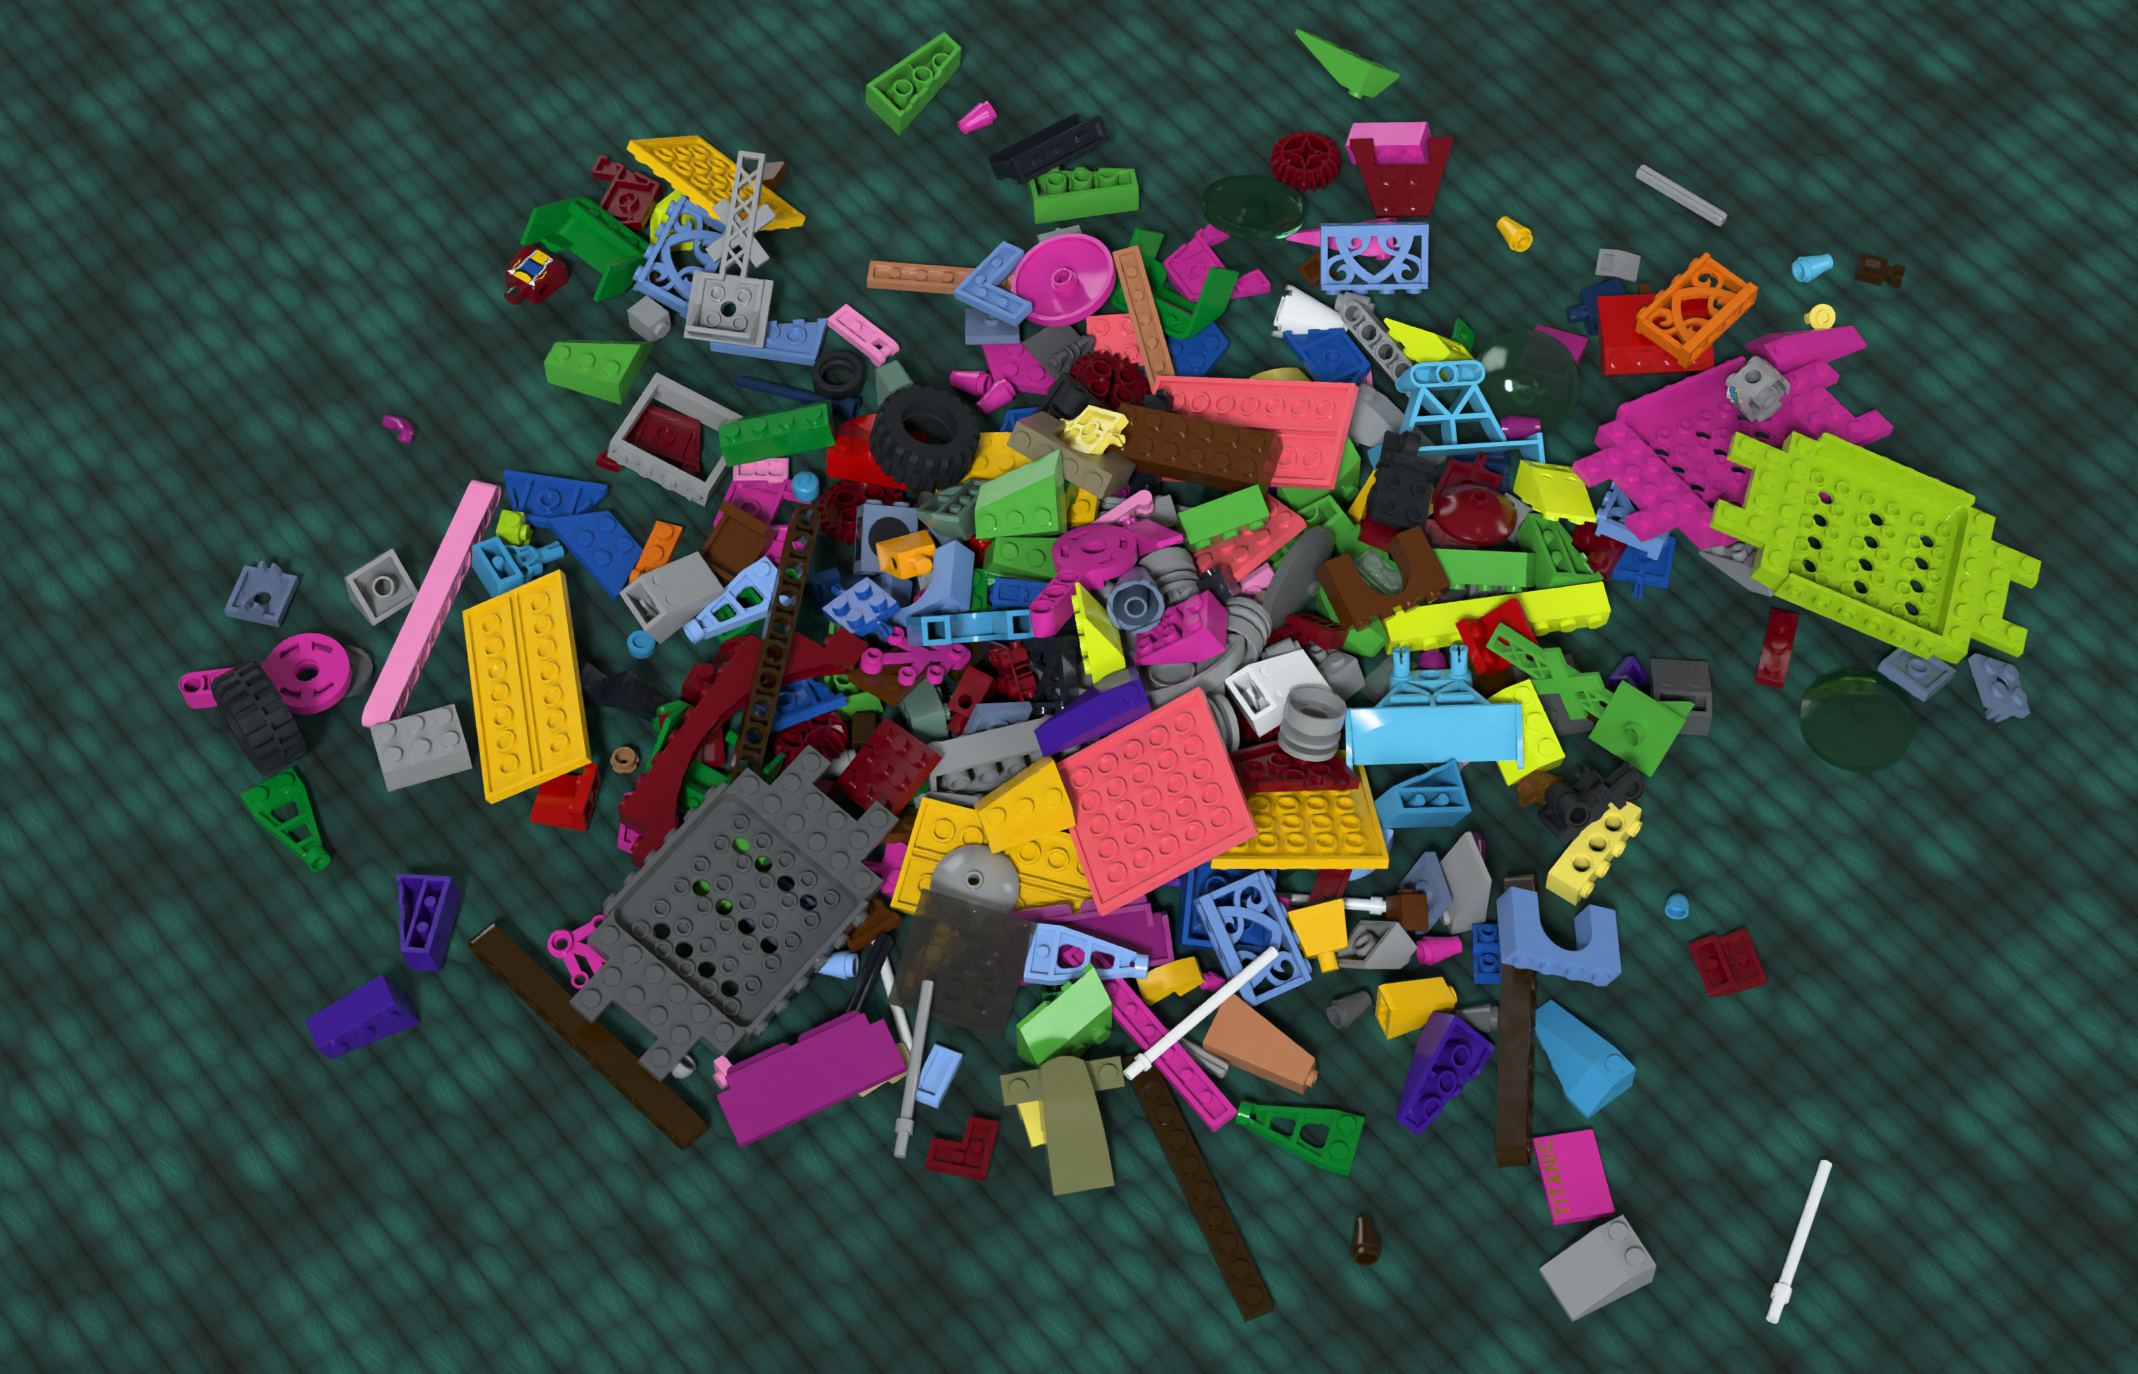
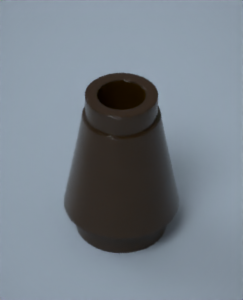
M1360 1217L1354 1221L1350 1254L1358 1265H1373L1379 1260L1382 1250L1372 1219Z

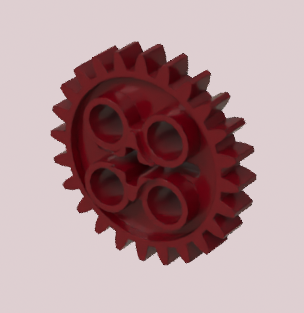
M1094 351L1092 357L1085 353L1083 359L1077 358L1075 364H1072L1068 372L1105 405L1104 409L1118 412L1121 403L1143 407L1144 396L1151 395L1148 379L1143 378L1145 371H1136L1135 369L1138 364H1127V357L1119 360L1118 353H1115L1113 357H1109L1107 351H1104L1103 356H1100L1097 351ZM1112 373H1113V374H1114V378H1113L1112 385H1111V387H1110V381H1109V380H1110V378H1111V376H1112ZM1108 391H1109V396H1110V398H1109V400H1108V402H1107V404H1106V403H1105L1106 395H1107V393H1108Z
M842 479V486L833 483L832 491L825 489L824 496L819 497L817 509L820 513L819 524L821 531L827 532V538L835 536V543L845 540V544L848 547L852 542H855L858 506L866 504V500L883 501L885 506H893L894 502L906 503V500H903V493H897L896 488L856 481L848 483Z

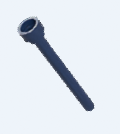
M737 376L735 378V384L739 387L809 404L830 400L832 409L838 410V413L842 414L844 418H857L859 413V398L848 396L839 400L748 377Z

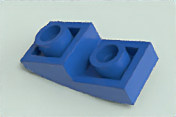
M1472 923L1473 984H1501V952L1498 924Z

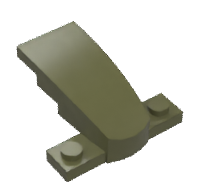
M1119 1055L1087 1061L1074 1056H1059L1039 1065L1037 1069L999 1075L1003 1106L1039 1101L1041 1131L1044 1137L1045 1156L1049 1167L1052 1195L1114 1186L1106 1136L1094 1091L1125 1086Z

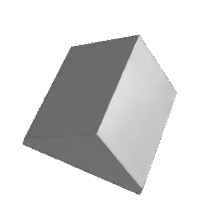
M393 548L344 577L350 601L372 626L413 602L418 595L417 589Z

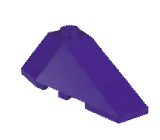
M1133 665L1105 676L1036 728L1034 732L1043 757L1118 731L1151 713L1152 710L1136 666Z
M1433 1011L1419 1036L1395 1120L1413 1134L1419 1136L1443 1111V1106L1452 1097L1456 1098L1462 1092L1461 1088L1470 1079H1475L1482 1072L1495 1046L1456 1015Z

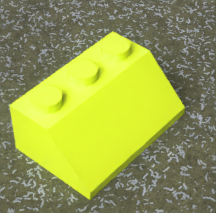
M1530 679L1507 687L1486 699L1491 704L1521 703L1524 769H1517L1516 760L1496 761L1507 787L1561 765L1565 759V754Z

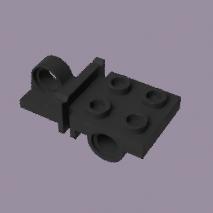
M1062 372L1034 414L1044 411L1058 420L1060 418L1074 420L1088 405L1102 409L1105 408V405L1069 373Z
M1388 430L1384 433L1380 460L1375 467L1378 470L1374 473L1376 482L1372 485L1366 500V508L1370 510L1368 520L1400 531H1406L1420 525L1423 533L1425 532L1433 483L1430 482L1438 475V469L1413 460L1421 444V435L1407 430L1400 435Z
M1628 761L1605 780L1594 769L1590 771L1585 766L1582 768L1585 771L1582 775L1578 772L1575 774L1579 781L1572 787L1563 781L1552 783L1544 794V799L1548 806L1537 816L1563 845L1576 839L1581 831L1592 822L1598 821L1610 809L1608 806L1610 802L1618 810H1621L1627 805L1626 802H1635L1642 797L1645 790L1644 783L1641 780L1642 776ZM1635 784L1634 788L1630 792L1625 793L1628 788Z

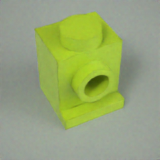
M502 510L496 529V536L500 538L504 545L522 547L527 544L530 545L533 530L530 529L529 524H526L524 512Z

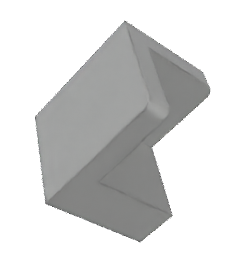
M1600 249L1595 275L1635 282L1641 256L1621 250Z

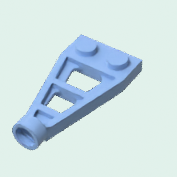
M766 556L742 570L724 588L726 591L709 604L696 618L683 625L685 634L693 644L767 616L778 569ZM753 587L764 600L753 607L743 608L736 598L745 588ZM779 596L782 605L788 606L791 604V600L787 596ZM729 604L737 615L726 621L719 622L714 617V613L724 605Z
M1032 922L1023 978L1024 982L1055 986L1064 985L1070 981L1073 984L1085 975L1082 969L1091 963L1092 953L1098 951L1111 954L1115 958L1112 968L1095 969L1100 980L1127 977L1147 979L1149 955L1137 954V952L1064 926ZM1068 944L1080 948L1085 954L1083 964L1076 968H1060L1057 965L1060 947ZM1131 961L1135 962V968L1130 967Z

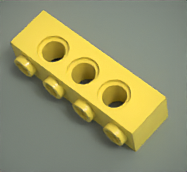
M1610 802L1608 804L1610 809L1598 821L1592 822L1581 831L1580 835L1574 839L1548 872L1546 888L1575 906L1582 897L1586 899L1595 886L1594 881L1598 877L1603 878L1609 870L1612 858L1614 856L1618 858L1622 854L1627 844L1626 840L1630 836L1634 838L1642 826V822H1640L1642 809L1631 802H1626L1627 805L1618 810ZM1576 869H1583L1585 872H1580Z

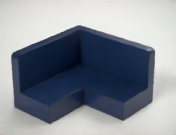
M810 561L806 584L816 615H823L822 608L837 598L831 592L832 586L836 587L835 583H840L848 590L866 576L862 577L861 574H851L840 577L837 567L815 573Z

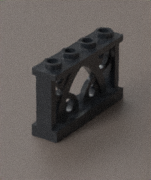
M1072 114L989 156L988 160L997 180L1012 178L1016 179L1018 184L1023 185L1109 141L1110 137L1100 115L1084 119L1078 118L1077 114Z
M1077 635L1015 639L1020 640L1021 644L1025 645L1027 655L1029 651L1033 665L1043 672L1037 685L1038 689L1035 690L1036 696L1025 698V695H1023L1025 702L1030 701L1032 709H1035V714L1052 713V708H1055V713H1058L1079 697L1074 647L1078 646ZM996 640L993 642L1010 648L1009 642L1014 640ZM989 641L978 642L979 654H984L985 672L993 677L996 682L999 674L997 668L993 667L989 659L988 651L991 650ZM1041 653H1043L1044 660L1042 662L1040 660ZM1024 668L1015 670V672L1022 671ZM1055 687H1056L1057 689H1060V694H1061L1060 697H1057V696L1055 695V693H1054ZM999 692L993 703L1019 701L1011 698L1007 700L1005 694ZM1045 696L1048 701H1041Z

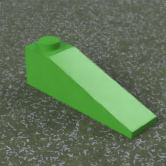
M1300 29L1295 31L1298 38L1337 82L1348 88V94L1356 98L1362 99L1363 95L1374 98L1400 76L1399 73L1381 64L1362 58L1360 55L1341 48L1319 36Z

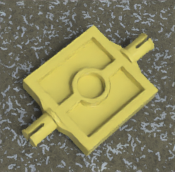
M1088 405L1074 420L1060 418V421L1066 425L1063 429L1065 431L1059 440L1080 452L1101 456L1110 444L1120 447L1123 446L1122 443L1125 444L1126 439L1124 435H1121V432L1129 421L1124 414Z

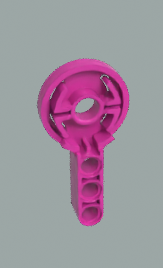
M1106 524L1082 526L1061 535L1051 548L1052 563L1057 575L1029 606L1032 634L1037 638L1052 637L1074 614L1071 596L1077 595L1075 583L1079 582L1090 593L1091 590L1104 588L1105 581L1116 578L1132 568L1138 559L1137 541L1134 535L1124 528Z
M318 633L299 634L284 640L273 649L266 661L260 664L261 668L265 670L267 676L274 683L290 712L295 714H314L332 707L345 695L352 678L351 664L344 648L333 638ZM233 668L185 674L179 681V689L186 704L193 709L217 707L210 685L215 678ZM313 669L319 672L310 681L298 680L301 673L306 670ZM283 690H286V691H288V692H290V693H293V694H300V693H301V695H300V696H297V695L289 694V693H287V692H285V691H284L283 693H281V692H282Z

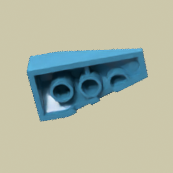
M1551 999L1536 1010L1535 1035L1542 1049H1545L1551 1062V1068L1554 1074H1557L1562 1084V1091L1566 1099L1586 1119L1590 1118L1632 1086L1636 1068L1613 1045Z

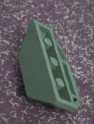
M970 478L965 480L964 484L954 485L936 492L915 511V516L940 536L950 537L952 541L965 542L976 533L974 510L980 485L989 481Z

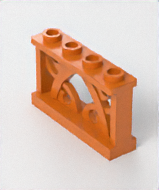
M1706 252L1699 259L1695 258L1685 273L1682 275L1678 274L1666 291L1661 290L1649 307L1644 306L1638 312L1635 331L1639 334L1642 333L1677 358L1678 364L1687 369L1755 303L1758 287L1751 282L1748 284L1713 260L1711 255ZM1703 274H1709L1717 280V285L1715 288L1710 287L1711 280L1709 277L1707 282H1700L1698 279ZM1722 286H1726L1733 292L1722 289ZM1698 298L1709 299L1707 311L1711 317L1710 320L1690 318L1683 321L1681 301ZM1715 300H1718L1717 305L1723 306L1722 309L1718 310L1713 307ZM1662 316L1666 320L1664 322H1660V325L1667 327L1673 324V328L1662 330L1655 324H1653V322L1658 317ZM1692 325H1698L1701 329L1695 332L1692 329ZM1677 334L1683 345L1671 336Z

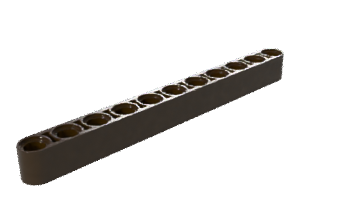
M803 504L798 507L789 520L726 784L728 787L744 771L740 767V760L749 761L752 765V771L757 776L760 775L820 523L819 510L811 504ZM799 515L807 516L811 521V525L802 524L799 520ZM792 542L801 543L804 546V552L796 551L793 548ZM786 569L795 570L798 574V579L789 578L786 574ZM779 596H787L791 600L792 605L790 607L782 605ZM773 623L782 624L785 628V633H777L773 628ZM766 650L775 651L778 654L779 660H770L766 655ZM761 677H766L771 681V689H766L760 684ZM753 705H761L765 709V716L756 715ZM747 732L755 733L759 738V743H750L746 737Z
M1536 873L1505 876L1504 892L1511 886L1537 892L1539 905V882ZM1501 963L1495 1156L1499 1168L1530 1166L1532 1161L1537 971L1526 968L1518 969Z
M488 924L467 941L471 951L484 965L680 1150H686L707 1132V1127L703 1120L663 1082L660 1083L638 1064L639 1059L597 1020L591 1024L569 1005V1001L573 997L495 924Z

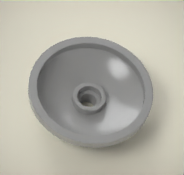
M984 845L962 846L945 855L935 867L930 883L931 899L938 914L952 926L965 931L991 929L1005 920L1006 914L1014 910L1019 897L1018 875L1011 861L1003 853L991 854L990 848ZM977 878L979 883L977 885H970L969 880Z

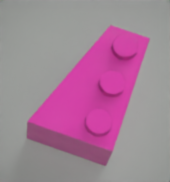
M1427 122L1353 123L1345 146L1352 164L1357 165L1356 159L1349 145V140L1355 138H1374V165L1429 164L1428 138L1432 137Z

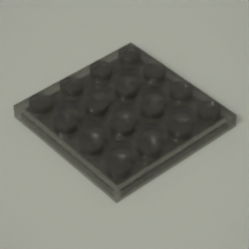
M923 888L887 1004L917 1013L922 981L929 980L934 982L929 1017L1003 1039L1038 923Z

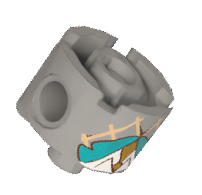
M1758 356L1752 357L1746 366L1738 373L1731 374L1725 382V385L1728 387L1726 392L1727 400L1753 423H1755L1754 419L1762 422L1771 417L1781 408L1782 404L1778 400L1782 398L1784 393L1788 396L1790 392L1788 380L1766 360H1762Z

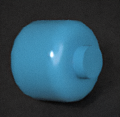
M802 471L793 477L792 493L795 499L805 503L811 502L818 497L820 493L819 479L814 473Z

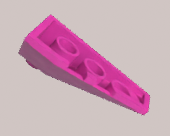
M1397 217L1366 220L1361 223L1397 222ZM1320 228L1289 232L1286 234V240L1320 247ZM1371 236L1368 247L1359 254L1368 257L1375 256L1376 260L1392 258L1390 254L1381 248L1377 236ZM1328 237V249L1338 250L1334 237ZM1390 237L1386 242L1387 246L1398 251V247L1393 246L1397 243V239ZM1359 238L1351 240V244L1355 247L1348 248L1349 252L1361 246L1362 242Z
M1853 325L1770 333L1745 344V347L1753 357L1765 358L1781 375L1819 359L1829 363L1862 350L1867 346Z
M1136 517L1120 522L1121 528L1128 530L1136 538L1138 558L1147 556L1156 550L1176 546L1184 541L1182 534L1148 519L1138 522Z

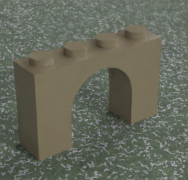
M1044 411L1016 422L1006 446L1033 461L1061 449L1064 479L1099 499H1104L1126 488L1136 467L1134 462L1114 451L1102 456H1094L1071 448L1059 440L1066 424Z

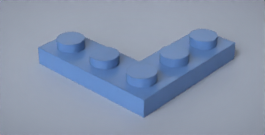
M1003 241L953 290L955 299L1017 327L1033 311L1032 303L997 286L1016 268L1018 262L1025 255L1024 250Z

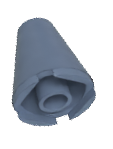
M1133 566L1122 574L1107 598L1109 619L1117 628H1123L1130 631V633L1148 632L1158 625L1164 613V597L1149 572L1141 566Z

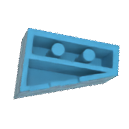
M1456 759L1391 787L1374 801L1382 829L1454 826L1472 812Z

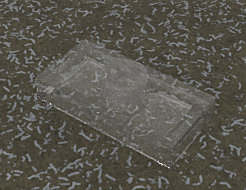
M1392 654L1364 679L1366 685L1360 689L1362 693L1377 704L1389 693V674L1393 671ZM1410 660V670H1418V665Z

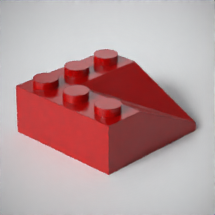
M877 413L848 419L835 432L836 445L830 446L827 449V477L908 490V485L904 483L900 485L894 482V478L890 475L887 477L881 470L882 466H877L870 452L869 436ZM917 431L907 432L914 439L922 443L926 442V433Z

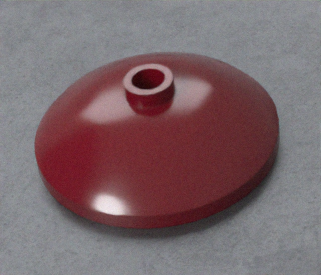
M1461 483L1445 488L1437 495L1433 505V516L1437 525L1450 537L1471 545L1487 546L1500 543L1511 536L1517 522V514L1511 502L1497 490L1482 484Z

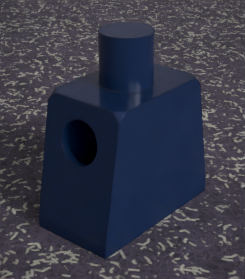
M1620 278L1581 290L1578 306L1566 309L1568 323L1583 322L1588 335L1598 336L1597 296L1626 295Z

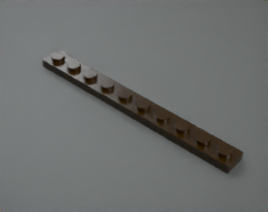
M1139 1053L1121 1059L1123 1070L1135 1061V1057ZM1151 1063L1152 1067L1149 1070H1143L1132 1080L1128 1079L1240 1314L1244 1322L1273 1312L1274 1305L1160 1071Z

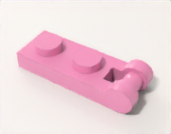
M847 304L827 319L828 326L868 356L877 367L883 365L889 355L894 356L900 350L898 344ZM878 344L882 346L880 350L876 348Z
M1141 490L1089 525L1106 524L1121 527L1120 522L1133 517L1138 519L1141 516L1150 517L1155 511L1152 494L1147 490Z

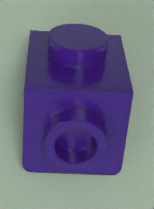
M1633 656L1625 657L1607 680L1615 693L1622 680L1639 690L1648 677Z

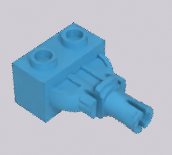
M496 536L472 545L471 566L490 596L494 598L531 582L533 576L542 573L543 564L564 558V550L558 541L536 549L529 544L522 547L504 545L500 538Z

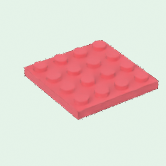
M1267 493L1264 501L1270 518L1265 523L1266 526L1254 532L1247 530L1240 533L1235 539L1219 542L1205 550L1191 554L1196 567V574L1201 580L1203 578L1202 572L1214 566L1219 570L1228 565L1238 583L1304 530L1307 524L1301 516ZM1178 544V545H1176V546H1173V547H1180V548H1182V546H1181L1180 544Z

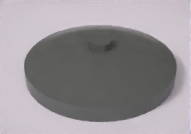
M1322 526L1312 527L1295 542L1280 563L1268 586L1262 606L1271 617L1272 629L1274 631L1288 626L1289 623L1285 620L1286 616L1301 613L1321 588L1315 571L1325 561L1332 558L1335 545L1334 534Z

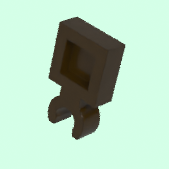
M1862 253L1855 280L1881 286L1882 281H1886L1890 286L1900 288L1903 279L1901 277H1904L1906 268L1901 265L1887 266V259Z

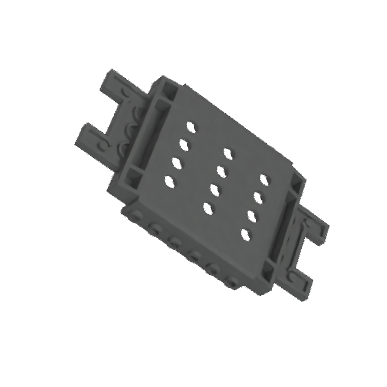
M810 745L796 757L770 786L748 767L729 787L724 781L718 787L713 785L704 795L703 799L705 801L699 808L692 807L684 816V824L678 830L675 827L670 830L663 840L665 844L658 851L653 849L643 861L645 865L640 871L636 872L634 870L627 876L623 882L625 887L618 894L613 892L603 903L605 907L603 910V922L587 938V945L607 962L569 1001V1005L593 1024L613 1002L652 1035L656 1042L638 1060V1064L660 1083L699 1041L718 1057L723 1055L728 1058L743 1041L749 1044L755 1036L760 1037L769 1027V1021L774 1015H780L790 1003L789 999L795 992L800 993L810 981L809 977L815 970L820 971L825 966L831 952L835 948L838 950L849 938L848 934L854 927L859 928L869 915L867 913L869 901L882 887L883 880L862 862L898 824L899 819L878 801H875L858 821L852 818L814 786L831 767V762ZM739 838L745 839L749 843L748 851L742 854L735 852L732 848V843ZM758 858H768L772 863V868L768 872H759L754 865ZM783 876L792 878L794 888L790 891L780 890L777 886L778 879ZM698 881H705L709 884L710 891L705 896H698L693 892V885ZM803 896H813L817 901V906L813 910H804L800 906V899ZM720 900H727L732 904L733 909L728 915H720L715 910L716 903ZM741 920H752L755 924V930L751 934L741 933L738 929V923ZM657 924H665L670 929V935L665 939H658L653 935V928ZM772 938L777 942L778 948L774 953L769 954L762 951L760 944L764 939ZM688 943L693 949L692 955L688 958H680L675 952L677 945ZM701 963H712L716 969L715 974L709 978L702 977L698 972V967ZM727 981L734 982L738 986V993L733 997L723 995L721 992L723 983Z

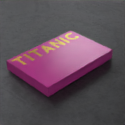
M1593 1129L1532 1139V1147L1553 1226L1614 1216L1615 1210Z

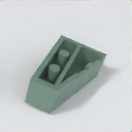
M925 678L898 706L903 719H906L910 728L908 733L925 745H928L934 741L949 740L946 720H950V712L947 708V703H943L940 687L929 683Z

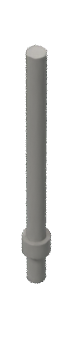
M929 980L922 981L900 1118L896 1119L894 1132L897 1133L894 1156L897 1158H906L909 1136L913 1135L915 1122L912 1121L934 988V982Z

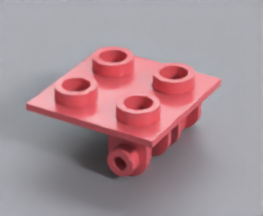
M1129 313L1088 316L1086 318V335L1092 336L1095 342L1092 345L1093 351H1097L1100 356H1103L1104 351H1107L1109 357H1113L1115 353H1118L1119 360L1127 357V364L1132 365L1136 363L1138 364L1137 366H1144Z

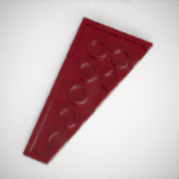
M1278 740L1228 753L1243 793L1359 789L1360 779L1337 754L1326 761H1305L1284 752L1279 746Z

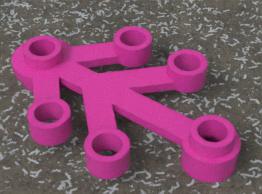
M893 626L891 627L893 632L891 635L887 633L886 641L908 652L882 653L877 648H868L861 656L860 668L865 673L878 674L882 671L885 664L913 663L910 667H902L898 674V682L900 684L911 686L915 683V678L931 662H941L939 665L929 666L926 674V680L929 683L940 684L943 681V677L951 669H963L970 662L971 652L967 647L957 643L930 646L937 651H929L922 646H908L907 638L904 637V630Z
M603 915L595 916L590 923L573 932L567 929L556 930L548 939L547 946L549 952L554 957L564 960L572 976L571 983L579 991L590 980V977L581 970L575 954L587 958L594 974L603 966V963L607 962L587 944L580 943L596 930V924L598 921L603 920ZM562 940L568 941L565 949H559V943ZM584 976L586 978L585 983L580 986L577 985V979Z

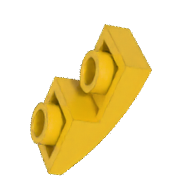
M1194 956L1157 967L1148 972L1147 979L1136 978L1143 1001L1149 1007L1173 992L1181 997L1205 982L1198 960Z

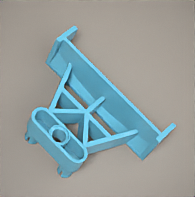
M1464 360L1418 363L1406 369L1396 379L1395 387L1400 393L1411 392L1398 434L1400 435L1406 430L1412 432L1413 427L1417 425L1441 424L1443 445L1419 447L1415 457L1465 455L1520 449L1525 460L1545 463L1542 432L1535 433L1519 441H1508L1477 385L1485 377V369L1480 362ZM1440 370L1445 372L1447 376L1446 382L1440 379ZM1463 389L1449 410L1430 392ZM1467 401H1469L1475 413L1459 414ZM1420 405L1432 416H1417ZM1480 422L1491 442L1457 444L1455 423ZM1382 444L1367 450L1368 457L1375 471L1378 470L1375 467L1380 460Z
M1457 644L1452 645L1449 648L1451 669L1410 670V648L1402 646V657H1400L1399 646L1392 648L1393 671L1389 674V693L1375 707L1347 708L1345 716L1347 766L1353 772V765L1443 763L1456 759V762L1516 760L1517 769H1524L1521 703L1491 704L1473 689L1472 672L1468 669V646L1460 644L1459 656Z

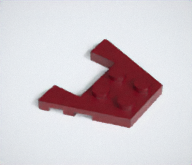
M1429 137V164L1374 165V138H1355L1349 140L1351 151H1353L1358 170L1361 173L1376 218L1429 217L1453 137Z
M599 155L591 170L593 179L612 181L599 206L630 230L643 229L663 192L661 184L638 172L633 173L627 170L624 165L618 162L615 164L609 161L608 157L604 155Z
M648 404L624 441L671 465L682 468V471L699 479L700 421ZM609 448L597 456L595 466L616 473L620 472L622 465L607 457Z

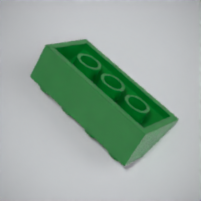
M830 400L722 421L718 425L720 449L728 467L836 445Z

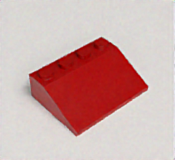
M1657 294L1597 296L1601 378L1699 374L1708 368H1714L1713 344L1685 369L1678 364L1677 358L1642 333L1639 334L1635 331L1638 312L1644 306L1649 307ZM1698 298L1681 301L1683 321L1690 318L1709 320L1707 299ZM1662 316L1658 317L1653 322V324H1655L1662 330L1673 328V324L1667 327L1660 325V322H1664L1666 320ZM1692 325V329L1695 332L1701 329L1698 325ZM1677 334L1671 336L1683 345Z

